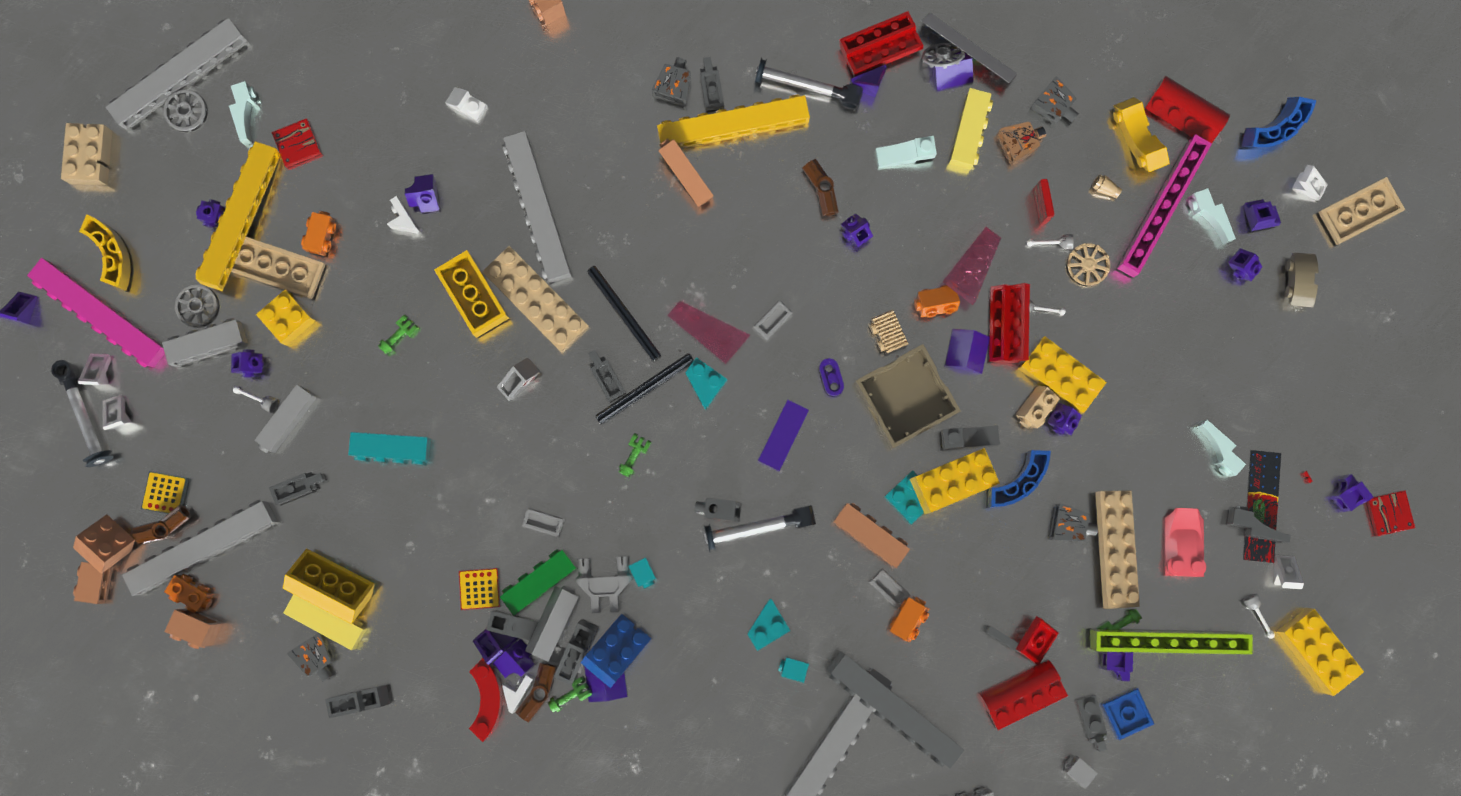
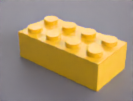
M468 250L434 269L476 338L509 319Z
M1045 336L1031 350L1029 360L1023 361L1018 368L1019 371L1038 385L1047 386L1060 398L1059 400L1062 403L1073 407L1080 414L1087 410L1107 383Z
M985 448L910 479L925 515L1000 484Z
M306 548L285 574L283 589L352 624L372 598L375 583Z
M1305 608L1276 631L1317 685L1327 695L1335 696L1364 673L1319 613L1313 608Z

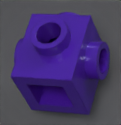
M209 199V202L201 201V204L197 207L196 215L197 219L203 222V226L209 228L218 227L219 217L224 214L226 209L220 205L221 202Z
M854 214L841 223L844 230L842 232L844 238L848 242L851 240L857 247L873 237L869 228L870 224L865 217L861 218L859 215Z
M1241 248L1228 262L1234 271L1233 274L1241 280L1252 281L1262 268L1259 257L1255 253Z
M244 349L243 352L231 355V373H240L242 377H254V374L262 373L264 366L262 354L255 353V350Z
M1058 403L1047 423L1053 427V431L1057 434L1063 435L1065 433L1072 436L1082 415L1073 407Z

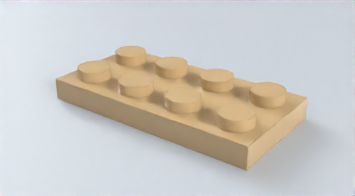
M1386 177L1318 213L1334 242L1338 245L1399 214L1405 208Z

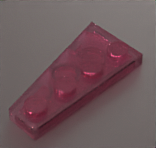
M985 227L943 280V283L974 305L1001 237L988 227Z
M679 301L668 314L669 318L725 365L750 337V334L682 301Z

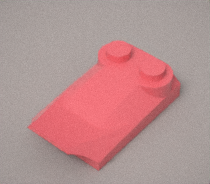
M1175 508L1170 515L1164 518L1163 576L1204 577L1206 571V563L1204 562V519L1199 509Z

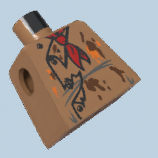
M1030 122L1003 127L997 135L1013 166L1040 147L1039 139L1046 137V131L1043 126L1033 129Z

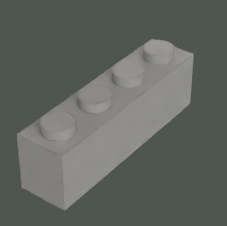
M230 318L217 326L216 324L207 325L201 331H188L185 336L169 337L168 341L162 342L168 365L176 367L248 344L242 322Z

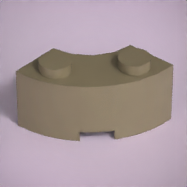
M1293 252L1291 259L1286 264L1289 282L1285 290V297L1288 298L1291 306L1313 307L1318 285L1314 284L1315 273H1319L1316 254Z

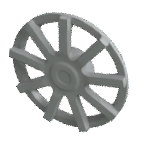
M953 43L934 44L926 48L922 54L923 63L925 62L930 65L931 68L936 66L944 67L945 69L947 66L960 64V61L965 58V52ZM953 46L956 49L951 51L950 47ZM933 48L936 53L929 52V50Z
M179 90L168 97L163 112L165 120L172 128L179 131H191L203 123L207 108L202 97L196 92ZM186 93L185 102H181L177 94ZM190 94L195 95L197 98L189 104ZM173 97L179 103L177 106L168 104ZM199 101L201 102L202 108H193ZM167 107L175 109L176 113L167 116ZM193 112H202L198 119L193 115ZM179 116L177 123L174 125L170 119ZM189 117H192L197 122L190 126ZM185 119L186 127H179L182 120Z
M198 284L184 288L175 300L177 317L184 324L192 327H202L213 320L219 306L214 292L208 287ZM197 288L196 297H193L189 289ZM201 289L208 291V294L200 299ZM184 292L188 294L189 301L180 299ZM212 296L214 303L205 304L204 302ZM178 302L187 304L188 308L179 311ZM214 307L211 314H209L204 308ZM191 311L187 320L181 317V314ZM201 312H203L206 316L209 317L203 322L201 319ZM194 314L197 315L198 323H190Z

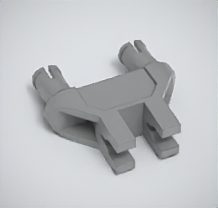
M629 556L623 557V565L622 557H616L617 574L614 577L592 578L590 576V558L584 559V566L583 559H577L579 576L576 579V583L591 597V613H600V597L610 596V612H619V595L632 580L628 567Z

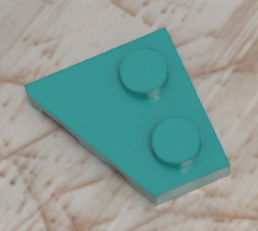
M772 599L768 600L747 633L757 651L790 631Z

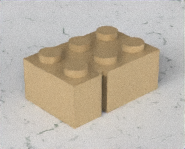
M66 123L61 179L69 184L108 186L109 169L102 164H98V161L106 166H110L113 131L102 124H87L86 126L79 123Z

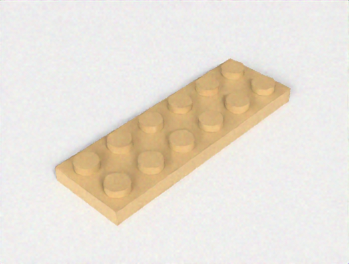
M246 237L231 272L282 290L286 289L291 293L313 300L326 264Z
M510 246L482 271L561 353L589 327Z
M1132 490L1095 492L1103 609L1140 607Z

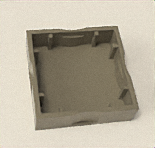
M924 344L854 382L891 450L961 412L948 387L940 379L937 368Z

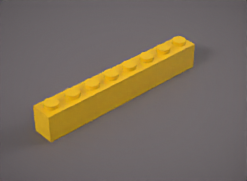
M800 94L790 96L789 99L782 100V98H776L769 103L756 102L753 106L749 107L741 105L735 107L734 110L727 111L726 109H721L714 114L701 113L694 118L686 116L679 118V121H662L657 125L660 143L667 138L670 141L674 139L677 145L683 148L808 123L810 115L805 95L800 96Z
M256 141L253 147H250L247 161L240 170L241 175L233 185L231 197L226 201L224 214L219 217L217 230L211 236L210 246L203 254L204 260L196 270L195 279L200 284L223 291L281 157L276 148Z

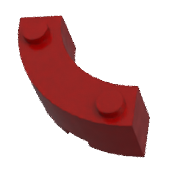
M482 658L469 671L475 679L480 692L479 712L469 729L484 742L492 734L500 719L503 706V690L500 676L493 663L488 665Z

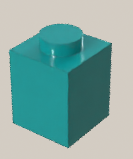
M647 558L628 566L638 587L643 586L645 589L653 585V580L657 579Z
M786 656L785 660L780 661L778 671L781 672V677L804 683L809 663Z

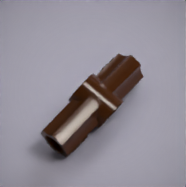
M816 159L811 160L802 169L816 188L822 216H832L839 213L833 180L827 176ZM826 183L830 189L822 190L820 185Z
M180 504L159 521L133 527L132 537L137 544L155 539H164L191 518L190 511ZM161 525L165 527L166 531L161 529Z
M546 663L539 664L533 689L515 712L526 722H530L543 703L549 698L556 666ZM541 688L545 691L543 699L537 698L535 694L536 689Z

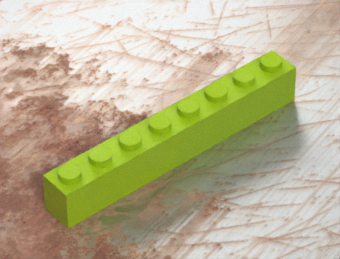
M1090 629V649L1099 652L1253 654V635L1245 632Z

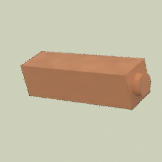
M667 138L659 144L661 148L658 151L698 207L714 196L674 139L670 141Z

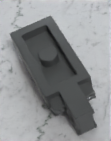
M711 57L703 58L704 68L700 69V78L705 109L708 111L724 108L719 70H717V66L712 67Z
M595 350L588 353L593 361L589 364L590 369L608 401L611 402L625 394L626 392L608 360L604 356L599 358Z
M312 472L303 473L271 486L269 489L275 505H281L317 489L316 484L326 481L324 473L312 475Z
M1096 695L1077 699L1076 703L1086 737L1090 743H1095L1097 751L1107 750L1104 739L1108 738Z

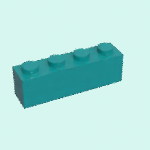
M350 432L348 455L354 456V460L366 461V457L373 458L375 462H385V459H393L392 463H404V460H412L411 464L423 465V461L429 462L431 439L428 437Z

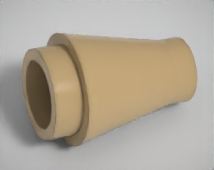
M1099 174L1092 184L1095 192L1118 198L1122 191L1106 175L1102 176Z

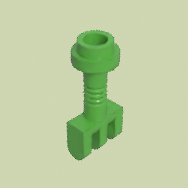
M406 314L396 322L399 329L386 341L383 339L379 341L378 347L385 354L392 351L391 346L405 333L411 337L419 329L417 325L409 329L414 323L411 319L404 324L408 319Z
M636 433L633 434L628 444L633 447L624 465H619L620 469L618 472L627 477L634 472L631 467L639 452L641 451L646 454L651 444V441L648 440L645 446H643L642 443L645 438L642 436L638 443L635 442L638 437Z
M1136 608L1134 610L1130 609L1128 611L1130 615L1120 620V622L1111 625L1109 621H1106L1097 629L1121 630L1133 621L1138 624L1142 617Z
M584 677L575 680L572 684L574 689L558 699H555V697L550 698L548 705L552 712L561 711L560 706L578 696L580 701H583L592 695L591 690H587L589 688L587 683L581 685L585 682Z

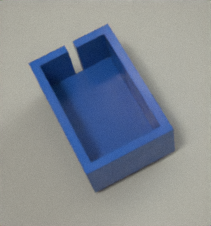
M623 614L616 619L580 662L609 688L614 685L651 640L640 628L635 630L633 628L635 624Z

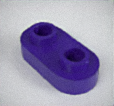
M831 358L824 359L820 363L819 372L825 391L830 396H838L844 389L838 363ZM827 365L832 367L831 372L825 370ZM831 384H836L838 388L836 390H832L830 387Z

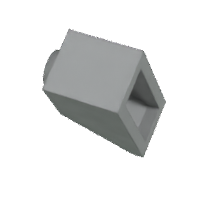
M527 357L511 368L497 388L508 401H511L535 379L540 370Z

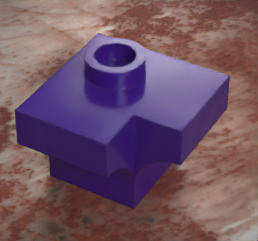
M434 175L415 176L413 185L405 188V196L409 207L419 206L421 213L440 210Z
M1264 199L1246 202L1243 205L1251 231L1275 227L1281 224L1276 206H1272L1271 201L1265 202Z
M1352 474L1344 475L1338 479L1340 489L1332 496L1344 512L1352 511L1373 498L1363 482H1358Z
M519 639L493 665L506 678L511 673H516L519 676L524 675L535 663L529 658L532 654L525 651L527 645Z
M1102 652V669L1114 671L1117 680L1130 681V672H1133V652Z

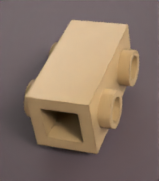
M1037 386L1016 413V416L1020 419V424L1026 428L1038 429V427L1044 424L1047 415L1056 408V403L1060 398L1047 386Z

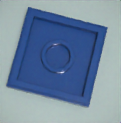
M1134 688L1101 703L1118 740L1154 725V721L1138 688Z

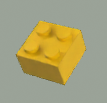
M286 289L256 314L278 341L286 346L316 321L295 296Z

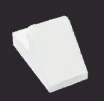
M457 87L453 89L445 102L476 122L479 121L487 108L485 103L471 96L467 90Z
M1307 165L1304 172L1299 174L1293 188L1316 201H1320L1327 183L1314 166Z
M397 196L392 198L390 201L393 206L390 208L397 218L387 223V225L392 229L416 234L420 232Z
M90 353L78 380L79 384H109L105 373L111 362L110 354Z
M121 394L103 400L104 430L115 429L131 423V420L125 413V399Z
M1275 555L1274 585H1281L1282 588L1302 589L1304 582L1295 556Z
M529 674L525 678L521 676L516 684L517 690L506 683L502 684L510 713L513 714L535 679Z

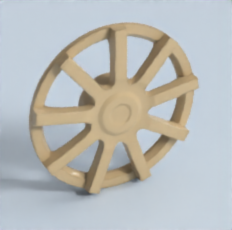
M1090 243L1079 245L1072 250L1068 257L1067 267L1069 274L1076 282L1082 285H1096L1102 282L1110 271L1109 255L1099 245ZM1087 247L1095 248L1091 256L1088 254ZM1083 248L1085 257L1083 258L1076 251ZM1099 250L1103 254V257L1094 259L1097 251ZM1074 255L1081 260V263H1071L1072 256ZM1106 260V267L1097 265V263ZM1080 266L1081 270L1074 275L1071 267ZM1095 269L1104 270V275L1100 277ZM1083 272H1086L1085 282L1077 278ZM1090 272L1095 275L1097 281L1089 282Z

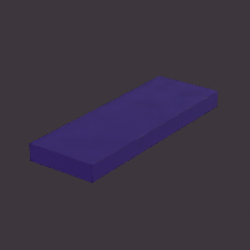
M787 400L758 459L759 462L780 471L805 420L808 409Z

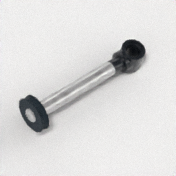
M761 57L760 64L756 69L755 83L758 82L760 84L761 79L765 78L838 98L841 105L847 108H859L863 94L862 87L846 84L841 88L765 67L767 59L763 60Z
M65 360L56 361L52 365L51 372L54 377L58 378L60 385L65 387L90 456L83 459V462H87L85 467H95L114 458V456L110 455L112 451H102L75 382L78 379V368L76 365ZM67 367V372L63 375V369Z
M810 505L796 508L791 511L792 514L715 531L711 530L709 523L708 526H704V537L709 552L711 549L715 550V542L792 525L795 528L815 525L813 507Z

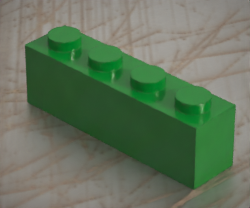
M556 549L549 555L550 559L545 563L540 561L533 567L534 571L528 575L526 572L517 579L519 582L516 585L512 586L510 584L502 590L503 595L500 596V599L513 616L517 615L578 569L565 550L559 551Z

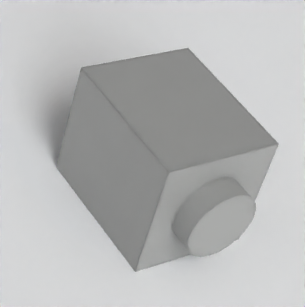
M1076 755L1074 758L1070 757L1066 761L1063 770L1085 789L1098 774Z

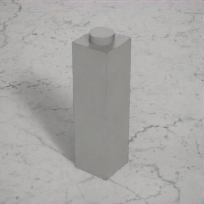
M296 385L254 440L259 444L258 448L265 453H276L317 397L302 386Z
M565 586L562 589L554 588L527 645L526 652L547 662L549 661L578 599V596L572 594L574 590Z

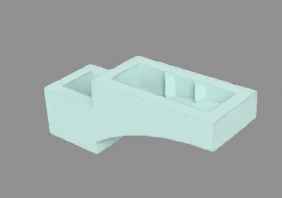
M244 81L231 86L236 103L229 105L239 140L246 146L252 144L250 114L252 105L256 104L254 98L257 96L253 86L250 87Z
M934 136L915 138L904 143L875 149L878 168L915 163L918 160L935 158L937 155Z
M1208 188L1196 192L1189 197L1190 209L1194 210L1195 215L1200 214L1211 224L1223 245L1236 239L1223 204L1215 206Z
M1208 420L1201 421L1197 428L1212 445L1218 460L1216 465L1220 467L1219 471L1225 476H1236L1246 465L1232 452L1236 445Z

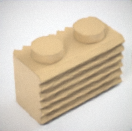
M894 310L871 319V324H869L873 335L877 334L879 339L877 341L878 348L881 352L884 351L885 355L908 345Z

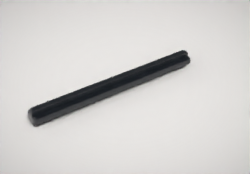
M592 266L587 272L650 358L653 361L661 356L660 352L597 267Z
M687 353L596 414V419L600 424L604 423L692 364L694 359Z

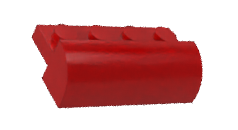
M909 11L839 39L843 58L846 65H849L854 77L922 50L924 46Z
M1166 75L1145 106L1146 110L1189 136L1193 137L1196 134L1210 143L1214 142L1230 118L1229 113Z
M1030 284L991 286L989 362L1019 363V361L1029 360Z
M1048 659L978 693L997 730L1068 697L1060 680L1061 677Z

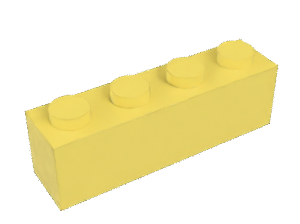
M969 88L949 161L950 165L971 170L973 164L977 165L979 159L977 149L982 146L984 136L981 133L983 129H986L989 118H986L987 111H991L993 100H990L991 93Z
M294 594L283 612L285 615L350 650L357 648L367 630L363 626L364 623L358 619H355L350 624Z

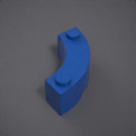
M1288 97L1285 107L1274 121L1260 128H1245L1241 147H1271L1288 141L1298 133V130L1304 123L1308 122L1314 110L1316 100L1304 97Z
M1028 451L1022 471L1012 482L1002 487L988 489V508L1011 505L1031 494L1038 487L1047 472L1051 451Z

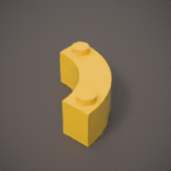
M1133 97L1113 105L1115 110L1113 113L1116 123H1119L1128 147L1137 159L1139 167H1143L1146 171L1151 172L1169 165L1166 146L1160 142L1156 135L1152 136L1147 128L1149 122L1142 101Z
M86 214L79 232L88 236L102 253L103 268L100 281L127 291L131 267L129 254L123 241L108 225Z

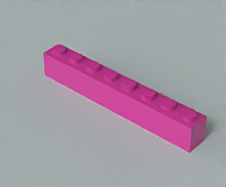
M1196 134L1187 142L1117 269L1133 278L1141 272L1212 143Z
M40 258L27 275L33 280L31 283L34 286L47 290L46 295L55 301L59 299L63 302L61 304L62 307L70 312L72 310L75 311L78 319L85 323L87 321L91 323V328L99 334L103 332L107 335L106 339L114 345L119 344L122 347L121 351L128 356H135L137 358L136 362L141 366L154 368L164 356L163 345L50 261Z

